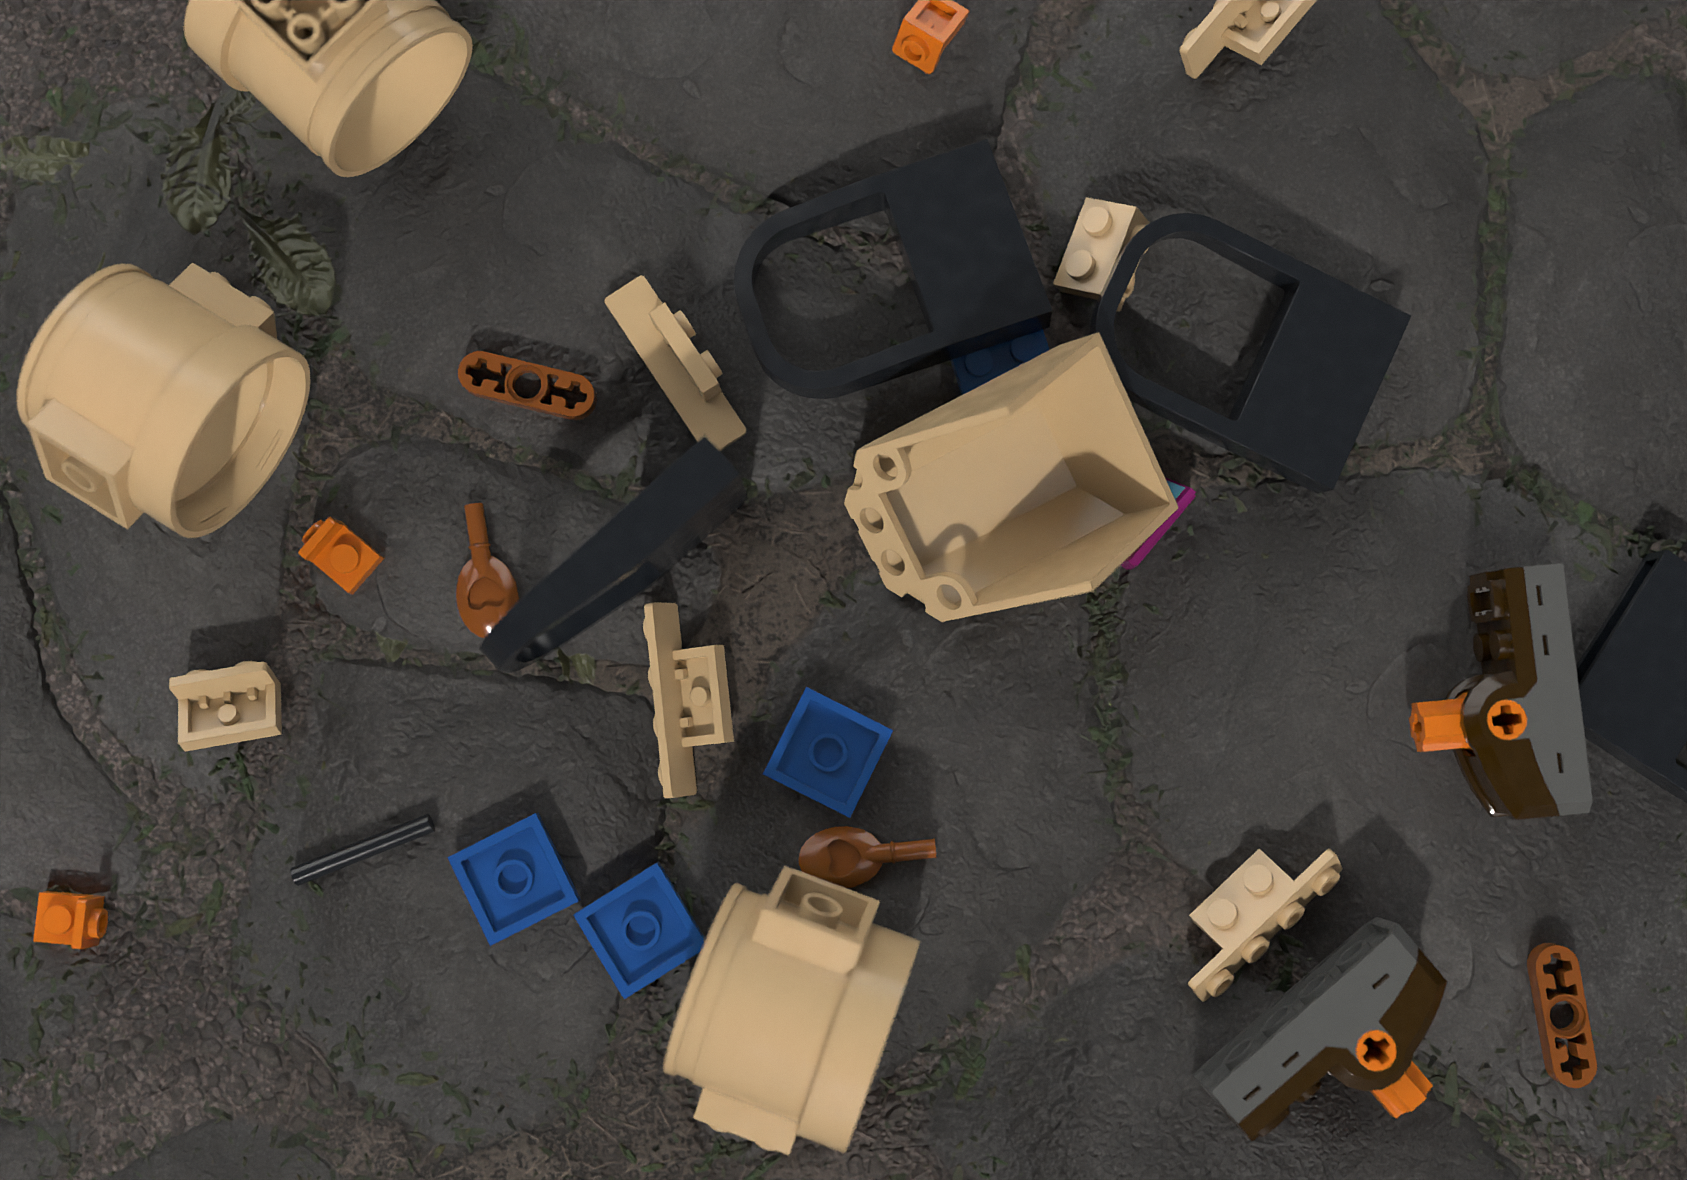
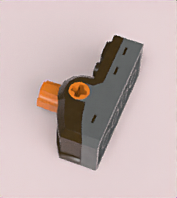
M1563 563L1504 568L1470 575V586H1467L1469 614L1471 621L1477 624L1478 633L1473 638V650L1477 661L1482 663L1483 674L1460 681L1448 692L1445 700L1411 703L1412 711L1409 717L1410 733L1415 741L1417 752L1452 749L1470 789L1490 817L1510 816L1513 820L1590 813L1593 798Z
M1376 917L1359 928L1192 1075L1227 1117L1252 1142L1259 1136L1264 1137L1284 1121L1291 1113L1289 1106L1293 1102L1301 1103L1313 1096L1321 1086L1319 1080L1326 1073L1334 1076L1348 1087L1361 1091H1370L1386 1111L1397 1119L1400 1115L1416 1109L1427 1099L1426 1095L1433 1087L1431 1082L1413 1063L1412 1059L1437 1014L1448 981L1398 923Z

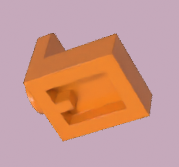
M918 0L903 18L892 48L893 53L925 73L931 74L937 67L943 50L964 25L969 10L953 0Z
M328 517L325 521L319 520L315 522L302 538L304 545L298 552L301 557L314 563L347 593L352 595L384 559L342 521L333 517Z
M54 891L39 892L33 942L71 945L72 949L81 950L99 945L100 938L105 935L108 926V912L106 909H103L105 896Z

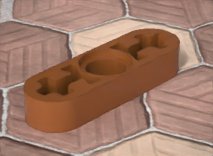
M475 351L466 355L458 367V378L462 386L469 393L479 398L570 420H581L588 417L594 411L597 404V394L594 387L587 378L579 374L485 351ZM482 363H487V369L491 373L505 377L504 368H511L505 377V393H498L502 385L497 381L484 379L481 386H477L476 380L470 376L471 370H480ZM525 373L536 374L541 380L539 393L529 399L521 398L515 392L516 380ZM550 379H557L554 384L555 388L564 392H572L574 385H579L581 393L587 397L585 403L577 402L574 409H568L569 403L566 399L551 395L552 404H544L551 393Z
M1542 943L1530 952L1527 959V969L1545 1069L1553 1080L1570 1088H1581L1588 1085L1594 1079L1597 1072V1061L1579 961L1576 955L1567 947L1554 943ZM1550 954H1552L1553 958L1563 962V968L1556 969L1555 976L1557 985L1565 988L1568 987V993L1553 991L1546 994L1547 988L1556 989L1554 976L1543 971V965L1551 962ZM1567 1001L1573 1009V1020L1567 1027L1558 1029L1550 1020V1011L1556 1003ZM1556 1037L1563 1039L1577 1037V1041L1567 1040L1570 1054L1580 1058V1065L1573 1067V1075L1561 1069V1063L1568 1061L1569 1056L1567 1045L1555 1042Z

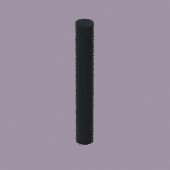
M425 814L294 866L290 869L292 879L299 886L435 832L433 820L429 814Z

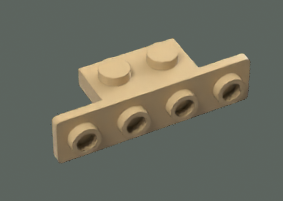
M1217 0L1212 11L1197 28L1192 29L1187 34L1180 47V54L1187 75L1194 79L1198 78L1224 46L1262 65L1317 0Z
M638 276L605 298L604 302L696 441L705 435L721 451L746 434V427L722 393L719 382L716 379L723 374L708 350L699 354L690 338L695 336L696 333L681 310L672 314L666 303L661 302L644 276Z
M647 603L644 605L645 619L643 631L648 641L650 667L648 670V680L653 689L655 709L653 728L658 738L660 757L658 767L659 781L663 786V795L666 799L696 795L697 786L692 746L734 742L724 645L682 649L677 604Z
M1330 848L1319 856L1295 880L1291 879L1262 850L1258 849L1189 915L1192 921L1222 949L1188 982V985L1202 1002L1206 1001L1211 995L1217 997L1224 993L1234 980L1233 974L1246 962L1253 963L1257 961L1267 951L1270 945L1269 940L1281 928L1287 930L1294 926L1305 912L1304 906L1317 894L1319 896L1327 894L1337 884L1342 866L1338 856Z

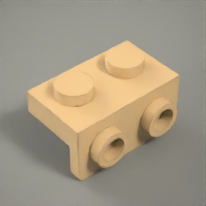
M1086 197L1053 285L1060 292L1098 300L1121 250L1136 233L1150 222L1136 206ZM1136 269L1117 311H1121L1125 298H1128L1133 291Z
M243 661L237 663L234 667L211 671L198 669L190 671L186 675L169 679V689L178 699V744L185 752L282 735L281 683L266 662Z

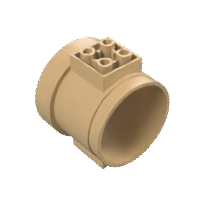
M189 0L184 20L185 38L191 50L230 87L252 93L314 154L321 156L328 168L341 177L362 175L383 165L421 135L444 109L460 85L468 68L473 47L469 32L461 24L453 21L447 11L435 0Z
M192 262L170 285H167L160 280L154 279L149 273L135 265L116 264L94 273L76 286L45 321L34 339L22 367L17 389V407L22 422L29 428L46 479L126 529H129L143 513H146L183 537L197 538L219 529L234 518L257 495L274 473L291 445L304 415L310 391V369L307 360L302 354L277 339L274 311H272L270 306L256 296L249 297L232 287L229 281L219 273H209Z
M784 866L769 895L757 894L747 890L746 886L735 883L719 909L688 984L668 1045L664 1062V1073L674 1077L676 1075L692 1080L693 1084L703 1087L693 1118L707 1123L714 1130L733 1133L755 1142L763 1149L777 1150L787 1155L790 1154L797 1135L845 1153L904 991L920 940L874 924L873 920L880 903L879 900Z

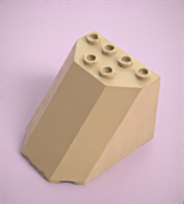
M1099 332L1061 344L864 445L856 452L853 467L857 471L854 483L848 488L844 502L851 519H854L859 529L858 533L872 561H875L880 571L879 575L885 587L900 597L908 593L925 604V612L941 622L1094 591L1179 508Z

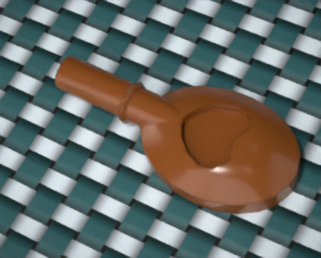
M471 503L464 505L470 543L468 548L471 550L472 559L464 565L458 576L456 600L464 624L472 633L485 638L495 624L519 601V591L511 570L504 562L490 554L491 543L488 540L483 503Z
M835 826L821 830L806 840L800 850L799 866L803 873L844 888H851L874 877L881 868L882 863L892 862V864L901 861L937 858L935 839L905 842L891 841L890 843L880 844L879 840L872 833L864 829L851 826Z

